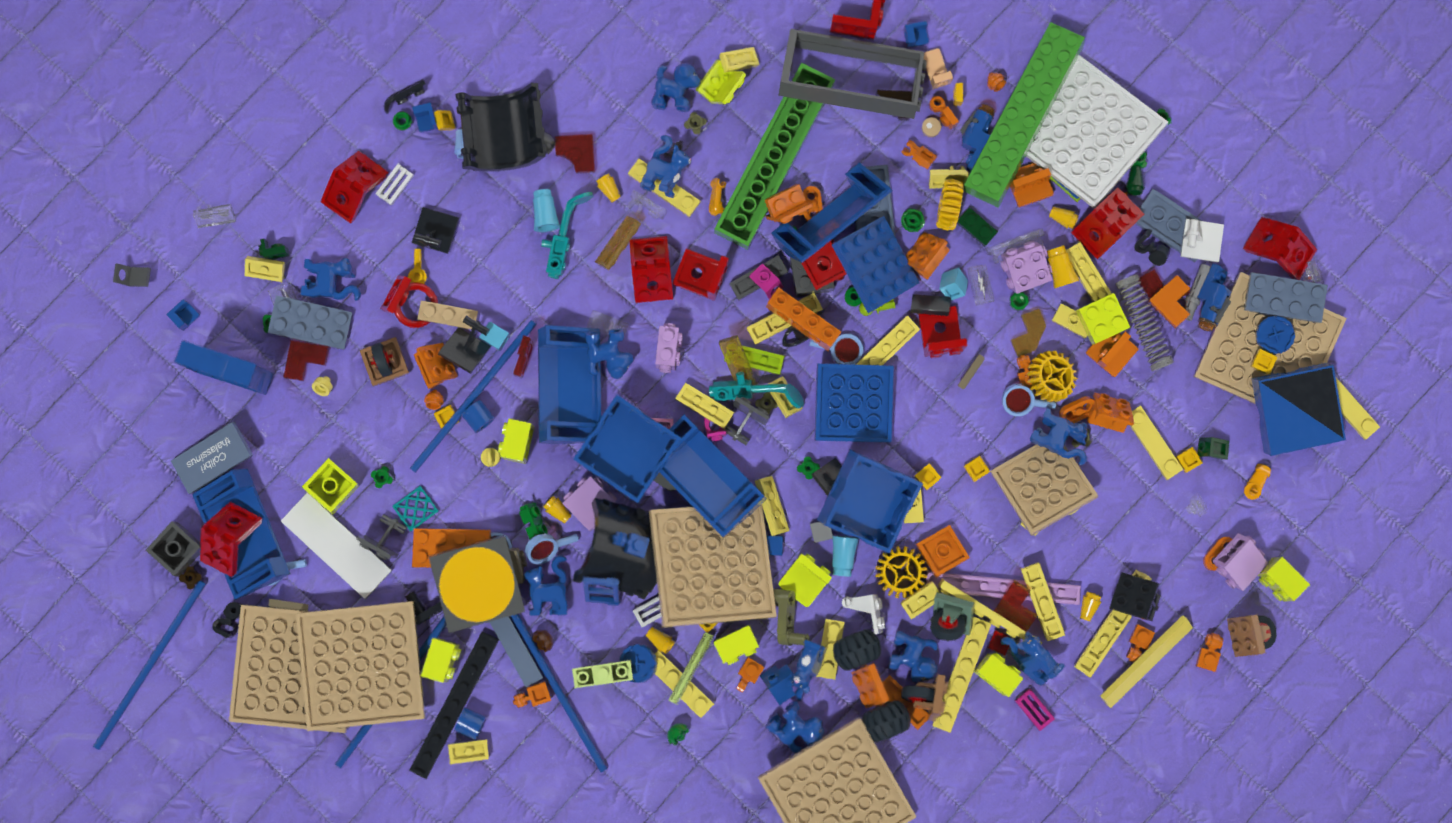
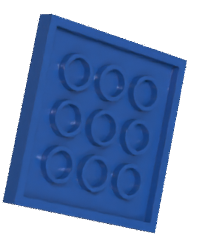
M884 216L832 244L835 253L868 313L920 283L912 267L908 265V260Z
M817 363L814 440L891 443L894 366Z

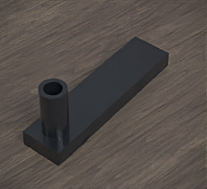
M415 591L405 596L407 602L414 601L416 626L443 611L441 602L426 610Z

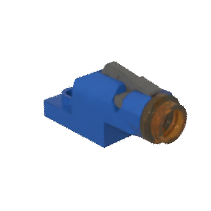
M981 104L960 129L963 135L962 147L972 152L965 162L968 164L967 171L969 172L972 171L990 137L987 133L990 123L994 118L995 110L985 104Z
M1212 264L1197 297L1204 303L1198 319V327L1208 332H1212L1218 326L1231 303L1229 299L1231 291L1223 285L1228 272L1218 264Z

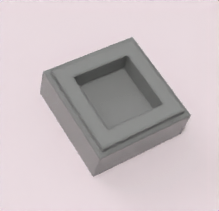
M821 522L810 524L814 543L832 539L831 528L823 525Z

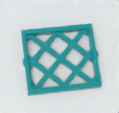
M421 486L392 506L410 532L439 512ZM417 492L416 498L410 497ZM420 492H423L426 499L419 498ZM406 500L405 506L399 505ZM409 500H416L415 507L408 506ZM418 501L425 502L424 509L417 508ZM428 502L434 507L433 510L427 509ZM398 507L405 508L404 515L399 513ZM407 509L414 510L413 517L406 516ZM417 510L423 511V518L416 517ZM426 512H432L429 516L425 518ZM406 518L413 519L412 526L407 524ZM415 520H421V522L414 526Z

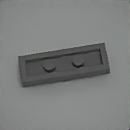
M779 255L764 263L778 278L788 273ZM757 268L729 283L738 301L760 289L749 277Z

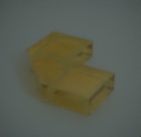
M1040 309L1021 315L1027 334L1010 340L1017 358L1020 355H1027L1036 351L1046 328Z

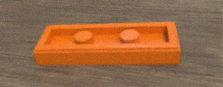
M888 675L882 681L889 702L897 700L904 704L910 713V723L918 730L928 720V712L925 709L913 707V702L902 699L903 687L891 675Z

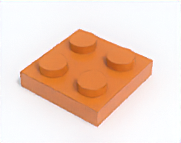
M950 525L916 544L936 578L970 558Z

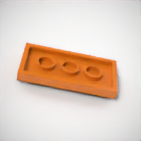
M414 529L412 567L431 568L428 555L454 548L467 547L476 542L490 539L491 530Z

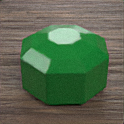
M1023 292L1014 293L1009 298L1010 306L1015 311L1023 310L1028 305V296Z

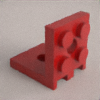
M873 0L870 20L833 14L830 33L874 39L877 26H881L884 10L880 8L883 9L885 0Z
M357 151L333 169L320 202L351 224L355 221L366 193L386 179L389 172L365 154ZM340 194L345 197L346 201L341 198Z
M1117 187L1071 233L1098 260L1144 213ZM1093 231L1098 233L1099 238L1094 235Z
M1265 217L1260 218L1243 247L1247 253L1277 261L1285 272L1295 280H1300L1317 251V248L1299 227ZM1273 236L1271 240L1265 242L1267 237Z
M667 236L630 239L635 303L672 300L673 291ZM651 281L657 282L655 286L648 285Z
M686 249L672 285L715 301L729 266V258L721 255L720 261ZM700 269L702 276L700 278L692 277V270Z
M956 306L950 307L949 316L918 314L924 357L939 358L947 353L950 356L959 355L968 346L967 339H961ZM942 323L945 326V331L942 333L936 332L935 324Z
M229 502L201 527L200 561L233 577L237 573L238 545L262 524V518Z

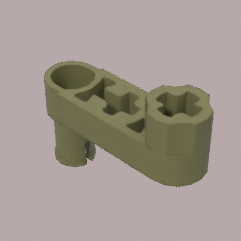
M773 589L775 606H778V643L788 646L792 644L804 646L805 639L810 640L809 635L794 633L795 592Z

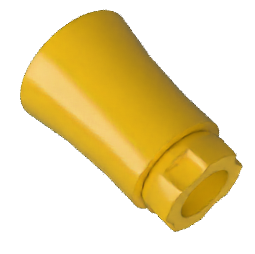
M1065 246L1047 251L1048 262L1052 268L1054 289L1080 281L1072 266L1068 252L1066 253Z

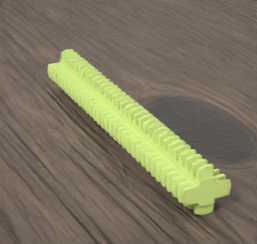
M709 633L703 634L697 649H695L688 666H686L668 701L674 704L679 703V698H682L680 696H683L681 694H684L685 687L687 688L688 681H691L689 679H692L691 677L695 673L694 670L696 671V666H699L697 664H700L698 662H701L700 660L704 656L703 653L705 654L706 647H709L707 645H710L709 643H711L713 635Z

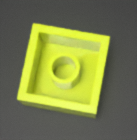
M1114 293L1076 310L1092 345L1131 328Z
M508 419V423H504L502 429L504 440L503 442L500 441L498 447L500 457L504 460L526 464L535 427L531 423Z
M329 458L302 486L310 496L332 515L359 487L351 477Z
M1283 557L1271 558L1268 561L1269 564L1257 575L1259 582L1266 588L1269 587L1273 591V596L1283 602L1295 601L1310 586Z
M749 625L714 641L723 664L727 662L728 665L739 661L738 657L743 654L748 657L756 653V648L759 647Z
M432 638L421 676L442 683L453 679L456 668H453L456 660H459L461 654L460 644L440 638Z
M987 653L975 668L974 673L1003 696L1009 697L1023 680L1019 676L1021 672L1014 666L1004 664L1006 660L999 654Z

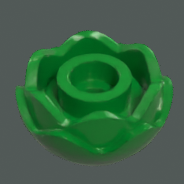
M908 209L902 215L901 223L905 230L918 232L924 226L925 219L920 210Z
M682 723L674 724L667 732L668 742L676 746L678 741L684 740L685 734L689 732L688 726Z

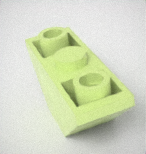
M630 660L572 669L575 688L633 680Z

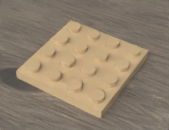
M1037 444L991 470L993 478L1031 536L1098 498V494L1073 457L1069 459L1063 458L1059 454L1052 453L1047 448L1040 447Z

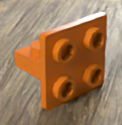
M1035 163L1019 168L1010 185L1019 208L1054 195L1049 182L1051 177L1049 168L1043 170Z
M795 184L764 200L770 213L766 215V219L782 222V224L792 221V217L796 215L806 214L809 212L808 209L813 207L812 202H806L800 184Z
M923 232L906 254L908 265L913 267L924 279L928 280L950 251L946 246L948 242Z
M1125 331L1122 334L1118 333L1092 345L1086 351V355L1112 377H1116L1138 351V347L1129 341L1131 336Z
M444 343L418 347L416 349L417 353L413 354L428 389H432L446 380L458 377L453 363L438 355Z
M1094 393V405L1087 417L1088 423L1124 433L1127 425L1133 426L1134 418L1128 401L1122 398L1116 399L1104 393Z

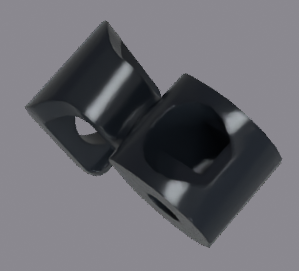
M1148 229L1138 238L1134 249L1142 254L1149 252V260L1154 265L1162 266L1169 257V249L1164 245L1154 246L1153 242L1143 245L1142 242L1149 238L1152 230Z
M230 602L227 604L223 611L225 618H218L212 624L214 632L225 638L234 637L233 634L220 629L221 625L232 626V620L240 619L241 603Z

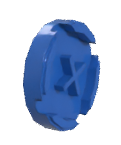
M1268 317L1257 326L1255 333L1256 342L1262 350L1270 354L1283 353L1289 350L1294 343L1295 332L1293 326L1284 317Z
M636 644L627 647L622 652L619 661H631L633 680H629L630 682H646L653 677L657 669V659L652 649L646 645Z

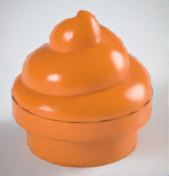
M988 74L987 86L990 90L998 92L1004 88L1006 81L1003 74Z
M434 389L425 395L424 402L427 408L437 410L443 405L444 398L440 392Z

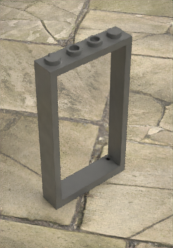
M790 29L778 96L914 119L916 111L920 112L922 100H918V98H921L923 93V87L920 84L923 85L925 73H922V71H925L927 60H923V51ZM795 48L915 68L911 102L789 81Z

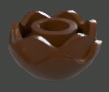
M546 630L534 632L533 641L537 643L538 649L544 650V653L550 651L554 644L551 634Z

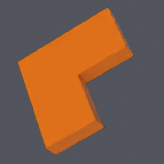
M1176 275L1149 300V303L1176 329L1190 316L1177 301L1190 291L1191 288Z

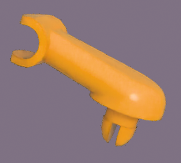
M714 178L710 182L712 192L708 209L709 213L713 216L718 215V213L722 214L725 209L722 206L721 195L722 188L726 187V182L722 181L719 183V178Z
M1261 463L1256 465L1255 473L1244 487L1245 496L1251 500L1259 498L1265 481L1271 474V469Z

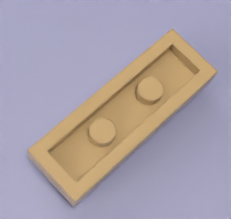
M421 300L417 320L471 330L472 327L463 323V319L467 315L476 321L478 311Z

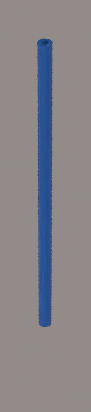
M530 320L410 467L413 472H417L462 417V413L471 406L537 325L535 322Z
M198 581L94 743V748L100 750L205 587V582Z
M519 614L512 615V620L599 771H605L607 769L606 765Z
M444 616L420 647V661L429 650L432 638H437L446 627ZM373 724L361 727L336 761L335 765L342 768Z

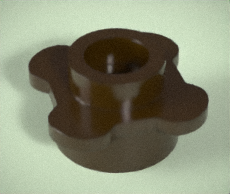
M188 566L186 572L179 576V581L184 582L188 589H194L198 581L202 580V575L194 570L193 566Z

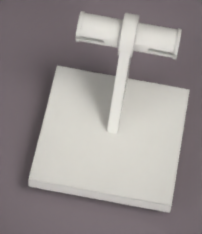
M1185 219L1180 257L1219 262L1224 225L1195 219Z
M877 594L843 598L842 605L845 608L872 615L874 634L883 633L885 620L884 617L880 616L882 600L878 598Z

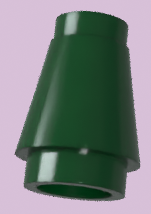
M1132 166L1130 168L1125 188L1129 195H1141L1145 189L1142 168L1139 166Z

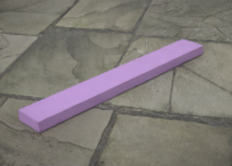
M926 572L925 585L932 581L939 592L942 588L938 586V583L941 579H944L968 595L1032 601L1024 580L944 573L936 578L933 572ZM1047 583L1054 603L1080 605L1081 586Z

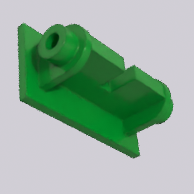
M535 502L520 507L519 514L523 524H531V526L525 528L529 540L539 534L548 533L547 527L541 519L540 509Z

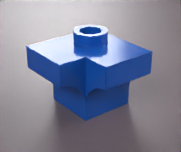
M787 664L780 669L775 665L760 675L779 705L796 695L792 686H787L788 680L793 675Z

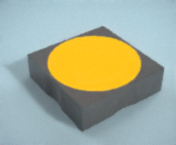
M504 535L479 541L467 547L454 548L428 555L449 633L525 612Z

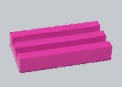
M1030 688L1015 700L1039 731L1055 719ZM1028 695H1030L1033 698L1037 705L1047 715V717L1049 718L1048 720H1045L1044 717L1040 714V712L1030 702V700L1027 698ZM1022 700H1024L1027 703V705L1032 709V711L1037 715V717L1043 723L1042 725H1040L1037 722V720L1032 716V714L1027 710V708L1021 702Z

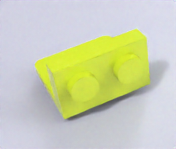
M716 59L701 80L699 87L695 90L711 104H728L733 99V93L736 89L743 85L746 73L743 71L724 73L721 61Z
M807 553L805 556L801 554L779 581V587L783 590L794 591L796 600L805 607L811 605L826 584L832 579L829 576L831 572L824 566L819 568L814 564L816 560Z

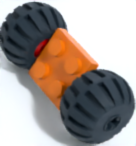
M865 629L836 641L833 646L835 661L845 671L860 667V669L851 672L853 683L858 688L860 700L865 705V708L876 706V708L864 713L862 718L866 731L870 734L869 737L874 742H881L907 731L911 721L908 709L897 700L883 704L889 701L878 671L875 664L867 665V663L878 659L881 655V644L878 637L871 630Z

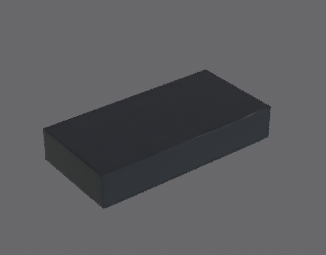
M913 294L911 313L949 316L951 297Z

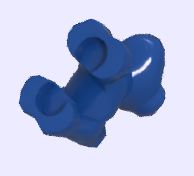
M687 63L676 66L674 80L664 77L667 66L658 67L656 72V91L651 101L653 108L665 110L666 101L664 97L668 96L675 99L677 111L689 112L690 103L687 98H684L685 90L687 88H697L701 84V78L697 75L694 66Z
M623 329L609 330L608 341L598 345L596 344L600 339L598 331L585 332V339L588 344L589 373L591 375H598L599 372L595 368L596 363L604 360L607 361L606 368L612 378L620 379L623 377L630 364L634 361V356L630 352H619L617 344L624 339Z
M896 631L894 644L899 646L905 643L906 647L902 655H891L888 669L897 670L902 664L910 667L911 681L914 684L932 679L937 672V665L930 657H922V652L927 646L936 651L938 643L933 639H923L918 636L911 637L902 631Z
M795 700L786 706V712L783 713V717L787 720L786 724L781 723V717L778 713H775L768 720L765 728L777 735L780 741L788 745L792 752L798 753L802 750V747L795 744L794 740L796 737L801 736L809 747L822 739L825 732L820 718L814 716L805 721L798 715L800 706Z

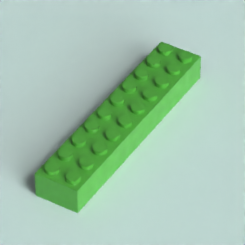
M1050 22L964 184L965 193L999 208L1083 49L1085 37Z
M803 63L800 64L792 79L793 82L833 88L835 79ZM783 97L714 228L715 234L746 250L750 248L768 213L764 200L779 192L824 103Z

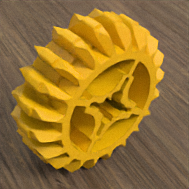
M947 179L944 182L936 218L937 228L947 231L955 229L962 204L963 182L955 179Z
M1045 351L1031 360L1032 364L1028 366L1031 371L1026 375L1031 378L1027 382L1032 383L1030 389L1036 390L1035 396L1040 395L1041 400L1047 399V402H1059L1073 393L1072 389L1076 387L1074 381L1078 378L1074 377L1077 371L1072 370L1074 363H1068L1070 357L1064 358V354L1057 353V351Z
M897 546L896 553L891 549L890 556L886 553L882 554L885 560L878 559L882 567H875L876 570H881V573L875 574V577H882V580L877 583L878 585L885 584L882 587V591H885L887 588L890 589L888 592L889 596L895 591V598H899L900 592H902L903 598H907L906 592L913 595L912 589L919 591L920 588L917 585H925L920 580L921 578H927V575L922 574V571H926L927 567L921 568L920 566L925 563V560L918 561L917 559L921 554L918 553L914 557V549L907 553V547L904 546L903 552H900V547ZM894 557H906L899 566L889 563ZM910 561L915 564L917 570L916 577L908 570ZM904 567L908 576L902 575L898 578L899 576H897L898 573H896L897 570L895 569ZM886 568L894 573L892 584L887 580ZM902 579L913 582L907 588H897Z

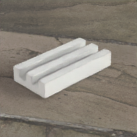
M397 164L376 192V195L392 206L414 175L400 164ZM399 171H401V173L398 175V177L395 179V181L392 183V185L389 187V189H388V190L386 191V193L383 195V192L386 190V188H387V187L389 186V184L392 182V180L394 179V177L397 175V173H398ZM406 174L407 177L405 178V180L402 182V184L399 186V188L396 190L393 196L390 199H388V196L391 194V192L394 190V188Z
M659 596L633 610L641 627L661 617V613L645 622L642 621L644 617L659 610L660 605L642 615L638 613L659 601Z

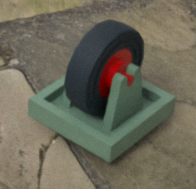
M936 593L933 617L930 623L932 634L936 638L945 641L957 640L963 634L969 636L972 631L974 602Z

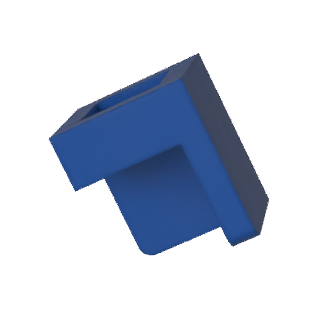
M927 21L904 26L903 31L907 48L929 43L926 29Z
M431 102L412 107L421 133L438 129Z
M184 299L166 314L183 331L200 317V314Z

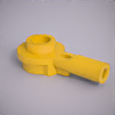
M414 249V269L408 274V278L411 279L410 283L419 282L425 284L427 281V275L421 269L422 249Z

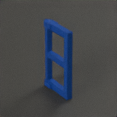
M583 577L585 602L618 606L620 604L619 581L614 578L598 579ZM589 584L613 587V589L589 587ZM590 593H592V594H603V595H614V597H609V596H608V597L590 596Z

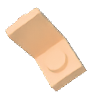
M937 48L924 52L923 60H927L926 71L932 89L951 84L953 76L951 71L947 72L940 49Z

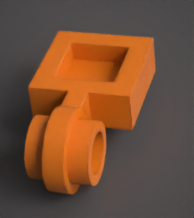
M1022 354L1017 358V364L1019 369L1023 368L1024 372L1018 373L1017 377L1019 383L1031 388L1032 383L1027 382L1031 378L1026 375L1031 371L1028 369L1031 361L1028 355Z
M1136 624L1128 641L1135 645L1134 648L1130 647L1126 655L1130 662L1133 663L1142 655L1139 648L1148 649L1155 632Z
M545 681L527 687L529 695L525 696L523 692L513 696V704L517 708L527 705L528 700H531L533 707L551 701Z

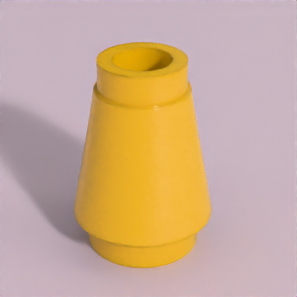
M609 173L596 181L597 187L611 203L621 197L614 178Z
M1053 206L1049 217L1065 228L1073 229L1079 215L1075 214V211Z
M554 496L543 506L546 509L545 512L563 523L572 516L561 500Z
M1088 591L1086 595H1083L1081 619L1091 622L1101 604L1100 595Z
M651 627L646 634V637L660 653L664 652L667 654L675 644V641L672 640L673 637L654 627Z

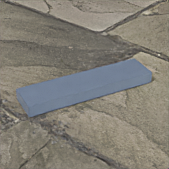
M510 617L490 621L492 628L525 687L527 688L541 680L543 676Z

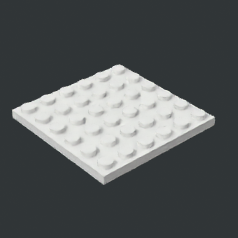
M1079 55L1026 157L1043 170L1049 168L1053 178L1095 209L1168 125V121Z

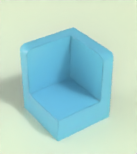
M958 267L942 274L939 289L945 297H951V301L966 295L968 279Z
M488 322L486 327L490 329L487 336L481 333L479 338L501 352L511 335L494 323Z

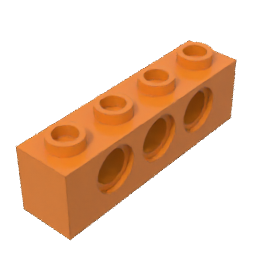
M779 287L767 302V309L827 351L830 350L841 334L840 330Z

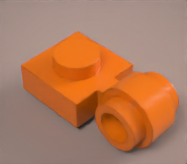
M940 96L932 97L929 102L931 111L941 113L940 120L945 127L948 126L950 130L955 128L959 121L950 108L946 107L944 99Z
M1208 633L1206 635L1204 644L1208 648H1200L1195 666L1216 672L1221 653L1215 652L1217 648L1221 649L1224 640L1220 635L1215 633Z

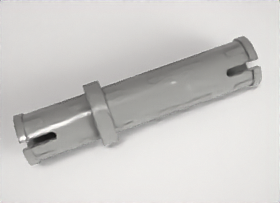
M1200 265L1190 294L1185 299L1184 309L1190 314L1186 319L1187 321H1192L1195 310L1201 303L1197 297L1211 268L1208 265Z

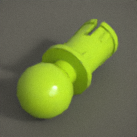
M894 299L875 309L877 314L880 311L895 309ZM863 303L860 304L859 312L862 315L869 316L873 313V311L868 313Z

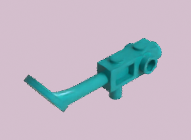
M586 192L571 198L566 204L558 236L553 235L552 241L542 240L541 247L551 248L546 268L549 278L559 279V276L563 275V270L565 271L567 252L570 249V239L566 237L570 216L575 206L585 203L594 197L592 192Z
M744 372L736 373V381L714 382L713 386H709L710 397H714L715 401L735 400L736 397L752 399L753 393L779 392L785 393L787 399L794 407L800 409L804 406L802 395L793 385H752V380H745Z

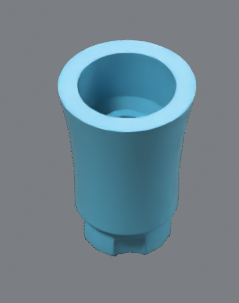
M542 189L534 191V231L551 232L559 229L560 224L551 190Z
M832 535V575L850 577L859 538Z

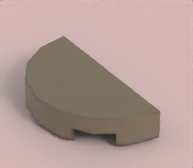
M978 354L959 382L958 386L960 388H966L985 360V357Z
M511 548L509 553L517 583L523 584L525 581L523 575L524 567H527L526 556L523 550Z
M269 599L268 604L271 608L308 611L309 604Z

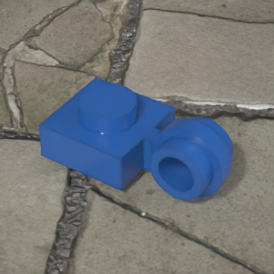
M616 532L613 535V544L621 547L625 546V553L639 558L645 557L649 543L648 538L634 533H629L628 539L627 534Z

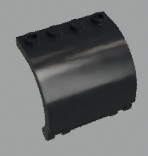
M530 83L517 92L499 96H471L464 92L455 94L456 101H458V106L456 107L457 114L461 115L464 146L461 149V156H463L462 169L473 171L513 170L530 166L546 157V146L544 145L543 137L545 130L542 126L543 111L540 107L541 92L538 88V83Z
M594 498L591 503L595 517L593 540L582 567L574 572L573 582L581 583L583 582V577L598 579L614 578L619 581V591L625 592L628 596L636 595L638 598L645 599L657 583L649 512L640 508H632L625 504L610 502L606 499ZM616 532L627 534L628 539L629 533H634L648 538L649 543L645 557L639 558L625 553V546L621 547L613 544V535Z

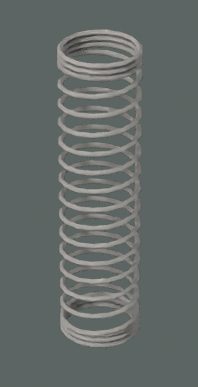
M1136 274L1118 281L1115 285L1117 289H1124L1119 293L1120 295L1127 294L1122 298V300H1129L1124 306L1132 305L1126 310L1127 312L1134 311L1129 315V317H1136L1131 323L1140 322L1133 327L1135 329L1141 328L1136 334L1145 333L1138 338V340L1147 339L1140 345L1151 344L1145 347L1143 351L1152 350L1145 357L1154 356L1147 361L1148 363L1158 361L1150 366L1151 371H1155L1174 363L1171 357L1172 355L1153 360L1169 351L1167 349L1151 354L1167 344L1149 348L1165 338L1145 343L1162 334L1160 332L1144 337L1160 327L1140 332L1158 322L1154 321L1138 326L1154 318L1155 315L1135 321L1153 311L1149 310L1133 315L1151 305L1147 304L1131 309L1147 301L1148 298L1128 304L1146 294L1142 293L1126 298L1144 287L1122 293L1141 283L1139 276Z

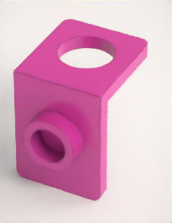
M761 264L749 276L765 292L769 300L778 287L780 289L783 288L780 279L764 264Z
M704 418L707 438L712 441L723 440V437L726 436V431L721 427L717 431H712L709 428L711 421Z

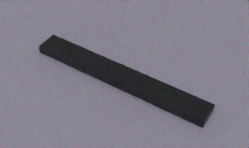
M484 631L481 632L409 771L424 779L428 778L499 639Z

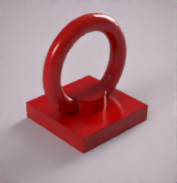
M833 239L801 263L816 290L835 280H843L847 274L832 247Z
M398 275L380 309L387 313H394L396 318L407 327L421 328L430 323L428 321L410 320L405 317L401 311V306L405 303L411 290L424 292L429 297L430 302L438 303L436 294L429 286L419 282L410 283V278Z

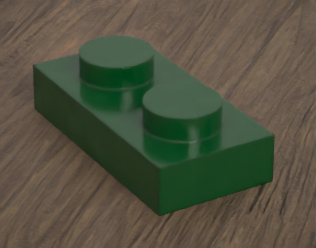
M968 208L957 222L960 227L984 247L998 233L996 229L971 208Z

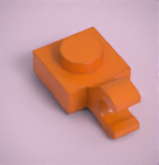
M912 140L906 143L911 150L905 147L901 151L905 156H913L912 159L927 170L937 158V155L924 146L918 147Z
M748 657L738 673L742 676V679L736 689L743 692L749 681L755 684L765 667Z

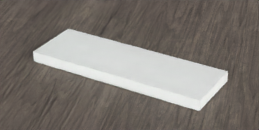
M308 493L281 520L286 527L364 599H367L392 572L371 550L361 547L359 545L360 541L356 540L357 537Z

